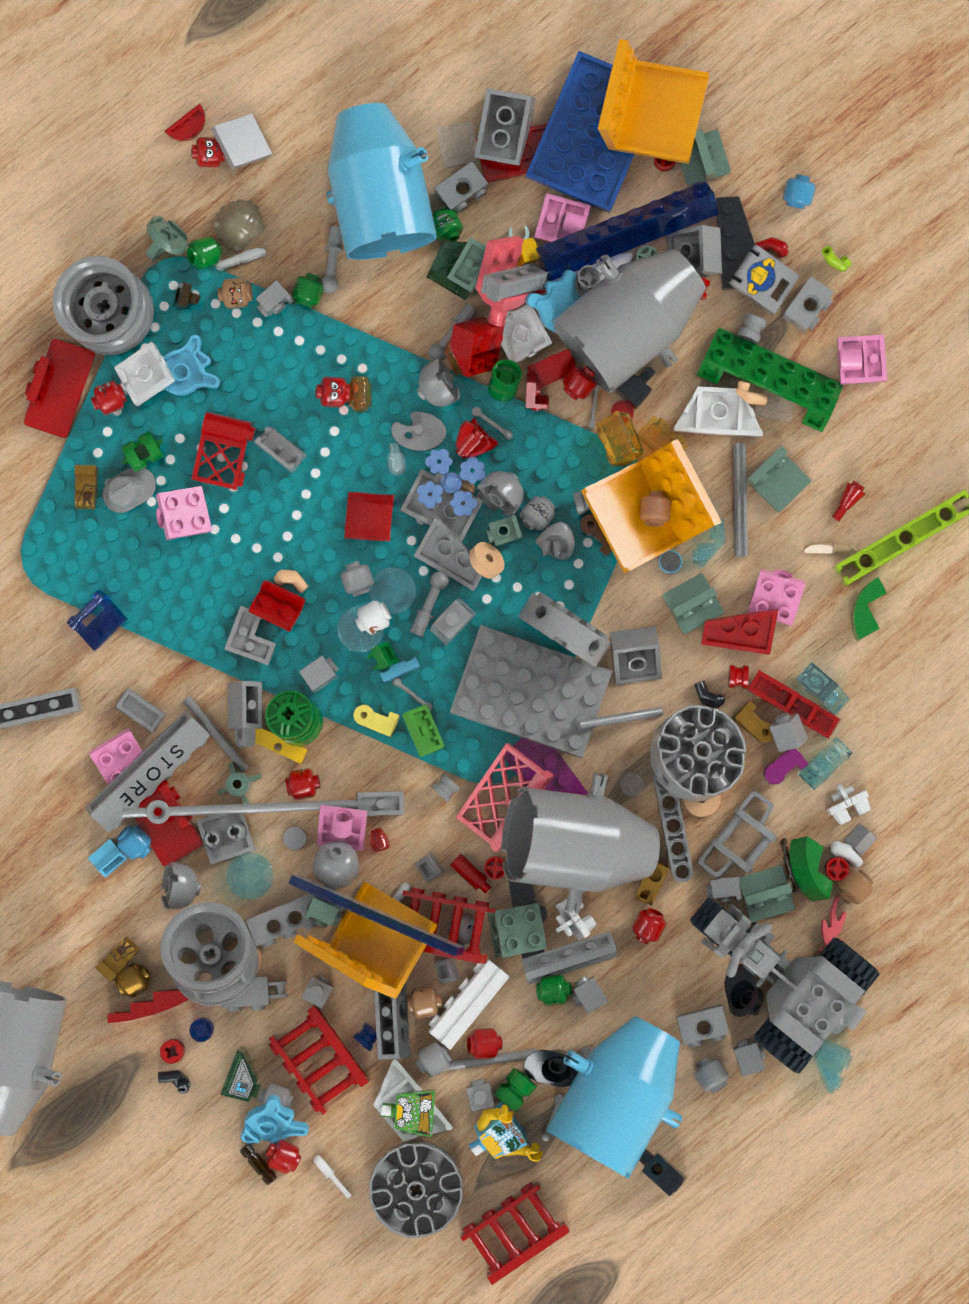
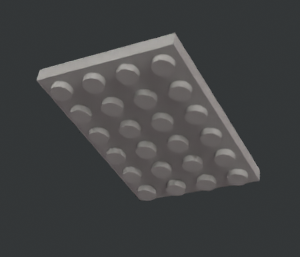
M480 625L450 713L582 759L593 728L578 730L577 721L597 717L612 671L597 665L594 667L580 659Z

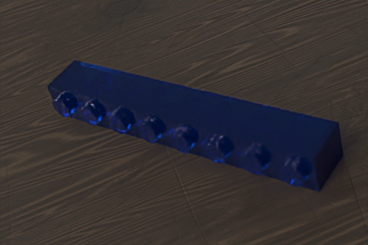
M706 181L696 183L691 187L676 191L661 199L653 200L646 205L631 209L621 215L588 226L583 230L568 234L553 242H548L536 248L540 267L543 271L547 272V280L553 281L561 278L566 270L576 272L583 266L596 264L598 259L603 261L600 258L601 256L608 255L611 258L718 215L715 194Z

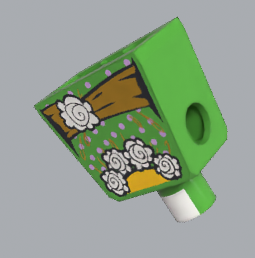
M435 1089L397 1093L396 1103H382L381 1117L395 1118V1129L432 1137Z

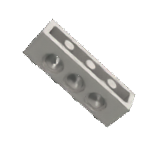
M320 889L245 920L255 945H262L265 948L275 944V938L282 935L284 939L297 935L296 930L305 926L307 931L319 926L313 923L315 919L312 917L309 921L304 919L313 897L339 907V912L344 909L338 895L328 890ZM292 911H299L301 913L302 920L299 924H294L290 921L289 916ZM274 919L280 923V930L277 933H273L268 929L270 920Z

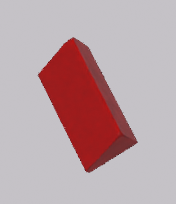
M566 349L527 366L528 373L536 374V382H540V388L565 378L576 365L570 350Z

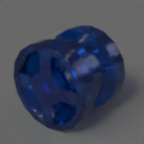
M207 1018L195 1020L190 1025V1036L197 1042H205L210 1039L214 1033L212 1021Z
M367 1022L362 1025V1030L356 1032L353 1036L368 1051L373 1049V1044L377 1041L376 1030Z

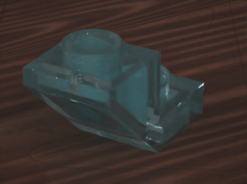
M720 519L721 523L709 529L710 539H714V543L697 544L696 550H692L693 564L697 563L698 569H702L724 545V519Z
M812 662L796 679L807 693L817 698L828 712L836 715L850 700L842 688Z
M835 737L798 775L815 790L829 778L835 769L852 755V752Z

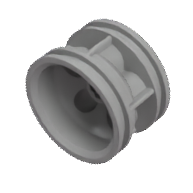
M212 902L191 905L177 913L163 932L160 950L164 966L178 990L192 1002L204 1006L228 1004L241 997L254 982L259 966L257 947L245 922L231 908ZM209 930L213 932V939L209 944H202L198 941V936L202 931ZM229 938L238 939V944L232 951L224 950L225 941ZM187 952H194L197 955V960L193 964H184L181 962V958ZM235 964L233 969L226 975L222 974L225 966ZM202 973H209L211 975L210 981H196V979Z

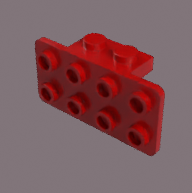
M58 339L51 341L46 357L41 356L39 361L36 360L32 371L35 374L33 381L27 384L25 390L26 400L30 402L24 418L26 426L61 438L68 436L95 359L93 351Z
M163 780L151 796L146 797L140 802L138 808H147L154 800H162L169 807L182 806L179 801L181 796L175 786L171 787L167 780ZM156 807L153 811L156 816H160L163 812L160 807ZM192 815L169 816L161 824L152 823L148 817H134L140 828L151 837L150 845L163 866L170 865L169 862H176L203 845L202 839L190 820L193 818Z

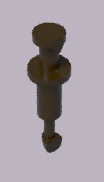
M783 838L780 841V845L783 848V860L788 873L785 877L786 879H791L792 893L800 892L801 890L795 881L791 869L790 853H788L786 847L788 842L786 838Z

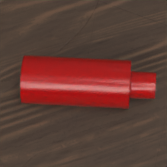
M461 853L450 864L476 891L481 889L486 894L492 888L486 882L488 878Z

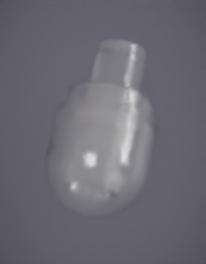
M398 443L389 444L390 454L387 455L388 470L392 475H402L406 470L405 456L399 452Z

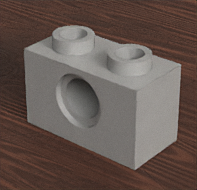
M470 162L437 185L435 193L447 209L454 210L458 214L468 207V202L474 198L477 201L487 194L488 183L475 164ZM461 185L469 188V192L464 195L459 194L456 190Z
M811 276L782 318L803 333L808 328L813 330L820 320L817 315L821 309L826 312L833 302L830 298L833 291ZM804 302H813L815 310L807 311L804 308Z
M321 656L299 671V673L311 690L316 693L338 678L335 672L339 669L330 657L325 659Z
M721 1004L676 1016L683 1045L688 1044L689 1048L702 1045V1040L710 1038L711 1042L725 1039L724 1035L729 1034ZM700 1021H707L709 1023L707 1032L699 1033L696 1027Z

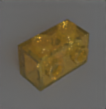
M616 411L595 424L598 430V438L605 447L606 458L611 465L625 467L645 455L629 413Z
M654 415L637 434V438L653 452L677 439L684 452L688 448L684 437L679 433H673L666 421Z

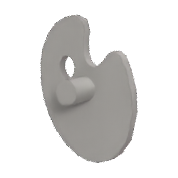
M424 412L411 413L412 426H405L395 422L391 428L392 435L398 444L415 451H426L436 448L446 437V429L442 421ZM410 432L412 433L413 437L411 439H407L405 437V433Z

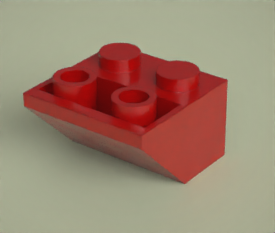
M485 317L453 325L450 347L464 376L470 377L493 370L494 365L499 361L500 347L503 341V325H492L487 322Z

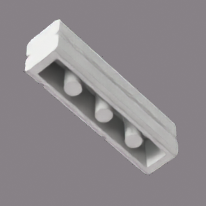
M489 958L486 964H477L474 967L475 975L471 980L466 977L458 987L461 990L456 998L451 996L443 1006L446 1008L441 1016L437 1014L428 1024L431 1027L429 1033L450 1050L510 977Z

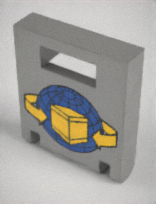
M754 244L751 249L758 254V257L748 252L733 275L741 282L739 283L731 279L729 284L773 315L800 276L761 247ZM782 281L786 283V286L775 301L770 296L779 282Z

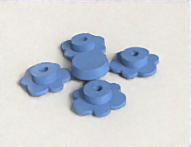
M446 449L432 450L431 456L426 458L425 464L430 467V471L433 474L439 472L444 476L441 479V486L434 485L431 481L427 482L426 485H420L417 489L420 495L418 501L431 509L435 507L436 503L442 502L440 495H442L444 490L448 493H454V499L451 500L450 505L454 508L456 516L471 515L472 509L477 507V500L472 498L471 492L464 493L458 490L462 485L461 479L464 481L468 480L470 484H474L476 480L481 481L485 478V472L483 471L484 463L478 462L475 457L468 458L467 462H462L460 465L462 470L459 477L456 473H448L449 466L452 465L449 452Z

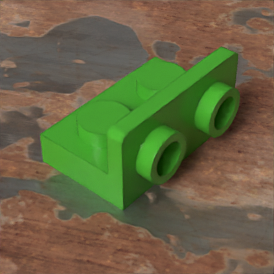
M427 704L402 714L420 757L445 747Z

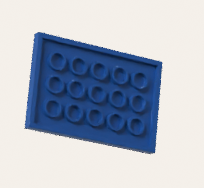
M578 51L525 178L610 213L635 154L609 150L598 131L613 65Z

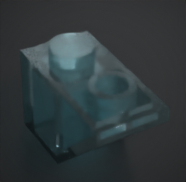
M825 1039L814 1056V1062L825 1089L833 1094L834 1090H839L842 1084L843 1077H841L843 1068H848L852 1055H849L850 1049Z

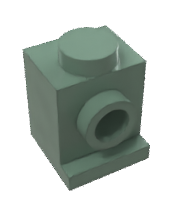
M516 515L489 523L490 529L486 530L489 542H494L496 547L522 539ZM501 527L507 528L508 533L506 535L499 533Z
M313 897L304 919L309 921L312 917L315 919L313 923L326 928L327 925L337 928L342 914L339 913V907Z

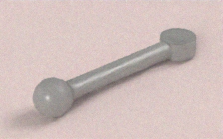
M598 384L593 389L590 430H594L598 393L601 390Z
M473 408V416L482 418L504 434L506 439L513 437V433L510 430L506 431L481 413L480 408Z
M396 677L393 679L392 683L394 686H399L422 706L427 704L429 711L432 709L431 703L423 701L401 683L400 678Z
M561 1094L555 1096L556 1103L548 1125L564 1098ZM545 1131L542 1133L541 1139L548 1141L550 1134Z

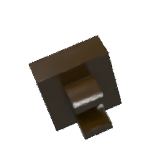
M185 282L178 284L173 307L182 309L187 307V303L191 305L199 303L200 295L191 292L192 284Z

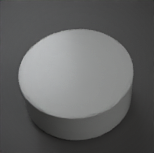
M290 827L285 831L283 841L289 849L298 850L306 844L307 835L300 827Z

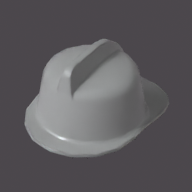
M130 468L116 475L106 483L103 489V499L106 506L114 512L124 513L144 503L152 497L155 491L156 481L154 475L145 468L138 472Z

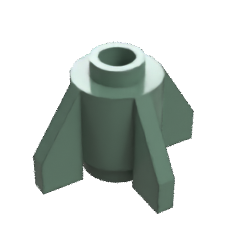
M234 762L229 763L231 775L226 780V787L217 791L218 795L229 792L234 796H240L244 804H250L247 793L250 791L251 782L261 779V774L248 777L246 774L237 772ZM236 780H240L242 783L239 789L233 786Z

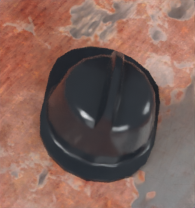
M739 964L735 976L731 978L726 975L724 982L730 1012L736 1017L751 1014L759 1015V1009L764 1001L763 992L756 986L755 975L744 968V964Z
M561 1049L551 1051L538 1050L528 1055L524 1061V1070L530 1079L557 1087L571 1086L579 1071L564 1064V1057L572 1061L573 1058L566 1055L567 1052Z

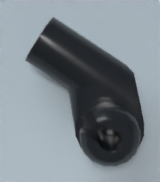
M705 680L694 684L699 700L703 705L713 709L724 705V696L709 692Z
M180 1070L158 1072L159 1083L172 1082L181 1094L189 1091L191 1087L190 1080Z

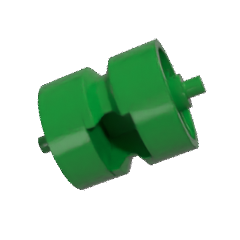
M147 431L138 436L137 442L131 440L122 445L121 449L125 454V459L121 461L122 464L128 463L135 472H138L147 467V462L154 463L163 458L164 455L159 448L161 447L160 444L163 443L162 438L159 440L154 439L151 432Z
M513 1068L506 1077L508 1082L506 1084L501 1083L493 1094L500 1102L502 1101L510 1109L518 1112L524 1103L523 1097H529L537 1088V1085L530 1080L526 1073H521L516 1068Z

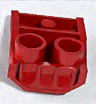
M349 492L344 538L390 542L395 495Z

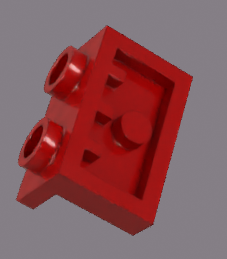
M264 580L248 612L291 632L301 615L306 600L297 594Z

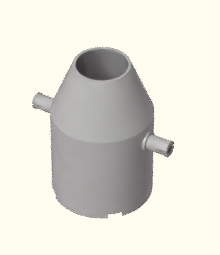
M676 249L628 262L617 268L608 255L601 256L600 258L603 260V263L598 259L596 265L605 278L552 320V323H556L553 325L555 331L567 349L570 350L573 357L580 365L585 363L596 373L594 378L597 384L609 394L657 355L665 367L673 365L670 361L671 359L674 363L677 362L678 358L669 346L680 337L706 287L694 267Z
M593 773L591 790L587 795L521 787L517 790V792H520L519 795L512 797L504 820L501 850L506 851V862H502L506 878L511 882L568 889L569 893L565 910L571 913L575 910V913H579L582 896L586 891L601 892L650 877L653 874L660 852L659 832L654 825L604 796L608 776L600 773L598 775V773Z
M0 981V1135L13 1136L44 1094L48 1084L56 1087L61 1082V1080L54 1079V1077L62 1078L61 1073L51 1069L67 1000L61 995L26 986L25 990L11 988L12 983Z

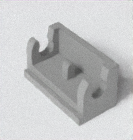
M271 426L270 428L266 427L261 437L258 436L254 441L257 446L291 473L296 470L307 456Z

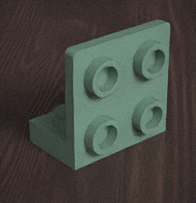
M470 237L447 277L452 282L468 290L472 295L478 292L476 284L486 246Z
M782 445L746 481L778 513L811 482V479L786 456L788 451Z
M538 903L496 910L495 913L487 912L495 958H504L547 948Z

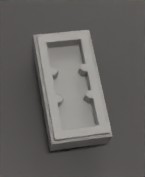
M127 688L115 705V708L151 733L156 731L167 715L129 688Z

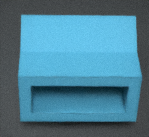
M109 839L88 857L105 878L128 859L118 849L113 839Z

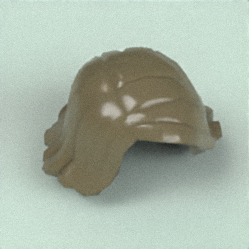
M237 199L236 202H229L228 205L220 208L221 212L216 214L218 220L214 223V228L217 232V238L222 241L223 246L227 250H244L254 237L261 235L264 231V223L259 207L253 205L250 200Z

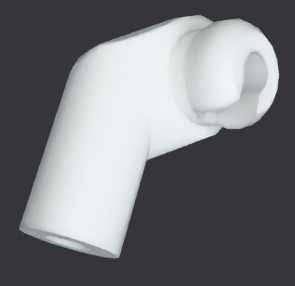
M839 841L831 844V853L835 857L848 860L854 868H858L863 864V860L851 845Z

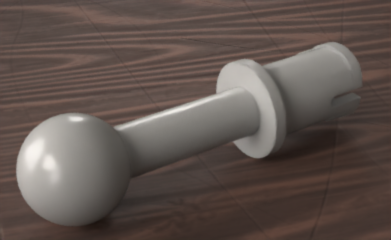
M337 226L330 227L328 245L325 246V250L329 251L326 276L320 281L323 284V292L328 294L334 293L338 288V281L335 278L338 253L343 252L341 248L340 227Z
M466 303L456 318L451 320L454 324L472 320L477 310ZM453 325L439 344H433L429 348L428 355L431 360L438 359V361H442L445 359L447 354L446 348L451 343Z
M435 572L431 576V590L422 610H416L418 614L410 632L423 637L430 619L434 618V616L430 615L440 590L445 589L449 583L448 576L443 572Z

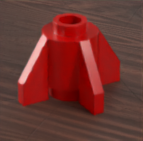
M473 418L470 422L466 420L460 426L455 443L457 447L456 452L463 459L475 457L493 450L498 441L488 436L480 427L478 421Z

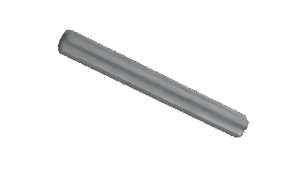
M735 443L733 445L735 556L744 558L748 556L746 445L744 443Z

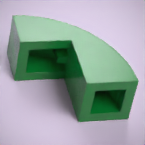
M879 577L868 583L860 591L854 602L851 613V625L856 641L880 629L867 605L887 594Z
M805 836L791 840L790 864L793 876L800 890L812 902L829 899L833 882L818 872L823 846L810 837Z

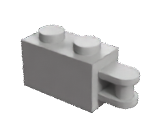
M239 681L228 683V729L235 730V744L239 748L252 747L255 744V729L262 728V682Z
M269 975L256 976L250 988L241 997L233 1002L222 1005V1008H228V1012L242 1011L244 1006H251V1010H264L265 1005L271 1003L270 999L288 997V994L285 993L287 981H269ZM276 985V994H270V986Z

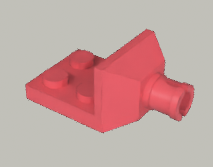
M518 236L487 241L478 276L476 290L483 301L491 306L487 322L495 326H505L508 311L517 309L524 304L526 296L532 293L527 292L504 298L498 302H493L487 298V294L481 293L484 275L517 267L524 240Z

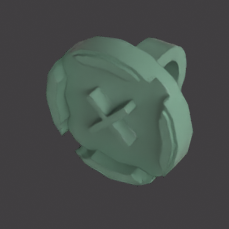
M154 216L148 222L146 228L154 242L145 254L152 261L159 258L165 251L180 255L189 247V243L186 242L188 240L187 235L182 228L173 221L168 220L166 222L162 220L164 218L162 216Z

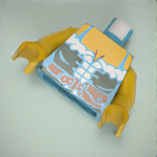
M502 1101L494 1108L483 1110L474 1126L478 1139L469 1144L475 1156L488 1150L495 1159L503 1156L520 1155L528 1156L531 1161L538 1162L542 1158L543 1151H539L540 1145L536 1142L531 1147L528 1145L530 1143L525 1130L513 1116L514 1111H509L508 1106Z

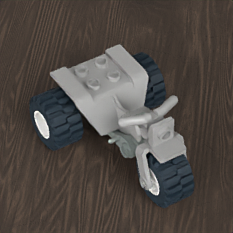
M707 898L690 919L692 925L707 937L703 938L701 943L721 958L727 954L731 956L726 971L728 977L732 978L735 976L739 962H742L744 968L761 978L756 984L757 987H760L766 979L773 984L766 994L769 1017L754 1034V1038L786 1067L800 1074L829 1034L837 1035L845 1028L849 1022V1017L846 1013L880 975L878 970L846 943L833 937L818 957L795 958L788 967L781 961L787 954V950H784L778 956L773 952L775 949L765 941L761 942L759 940L760 937L771 932V924L766 923L751 931L749 929L751 921L733 904L728 907L729 911H727L715 900ZM776 964H778L777 969L783 968L780 972L773 968ZM770 971L774 972L777 975L774 979V974L771 973L770 976L768 975Z

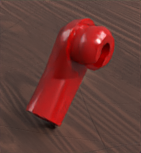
M775 237L755 243V245H758L765 251H775L779 258L786 257L789 254L788 244Z

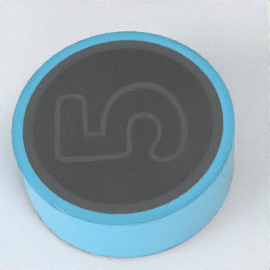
M668 550L659 558V567L665 573L673 574L682 566V558L674 550Z

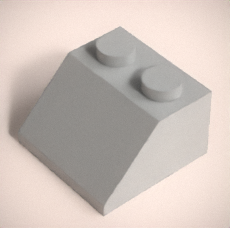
M698 225L667 232L668 251L672 249L679 251L694 267L700 277L722 274L720 228Z
M656 626L610 632L616 685L662 679L660 646Z

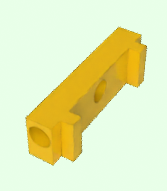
M263 728L255 730V743L302 764L308 749L291 746ZM277 743H280L282 745V749L280 751H277L275 749V745Z

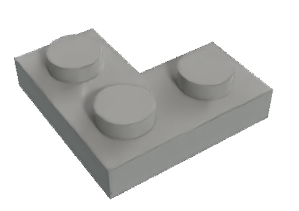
M240 606L225 650L269 666L277 644L255 636L262 618L248 612V608Z

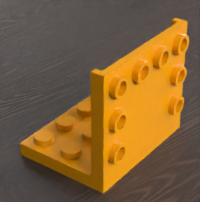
M619 39L598 125V131L608 149L689 164L710 77L709 72L639 61L629 41Z
M678 439L639 462L581 490L624 573L721 523ZM651 491L663 492V496L671 501L670 519L663 526H648L640 518L641 499L649 495Z
M365 881L354 898L431 933L437 927L436 923ZM352 901L329 943L317 939L310 934L307 937L297 934L293 943L362 986L396 999L431 936Z

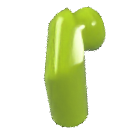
M825 246L821 251L827 264L840 272L847 271V268L852 265L847 256H843L839 260L830 246Z

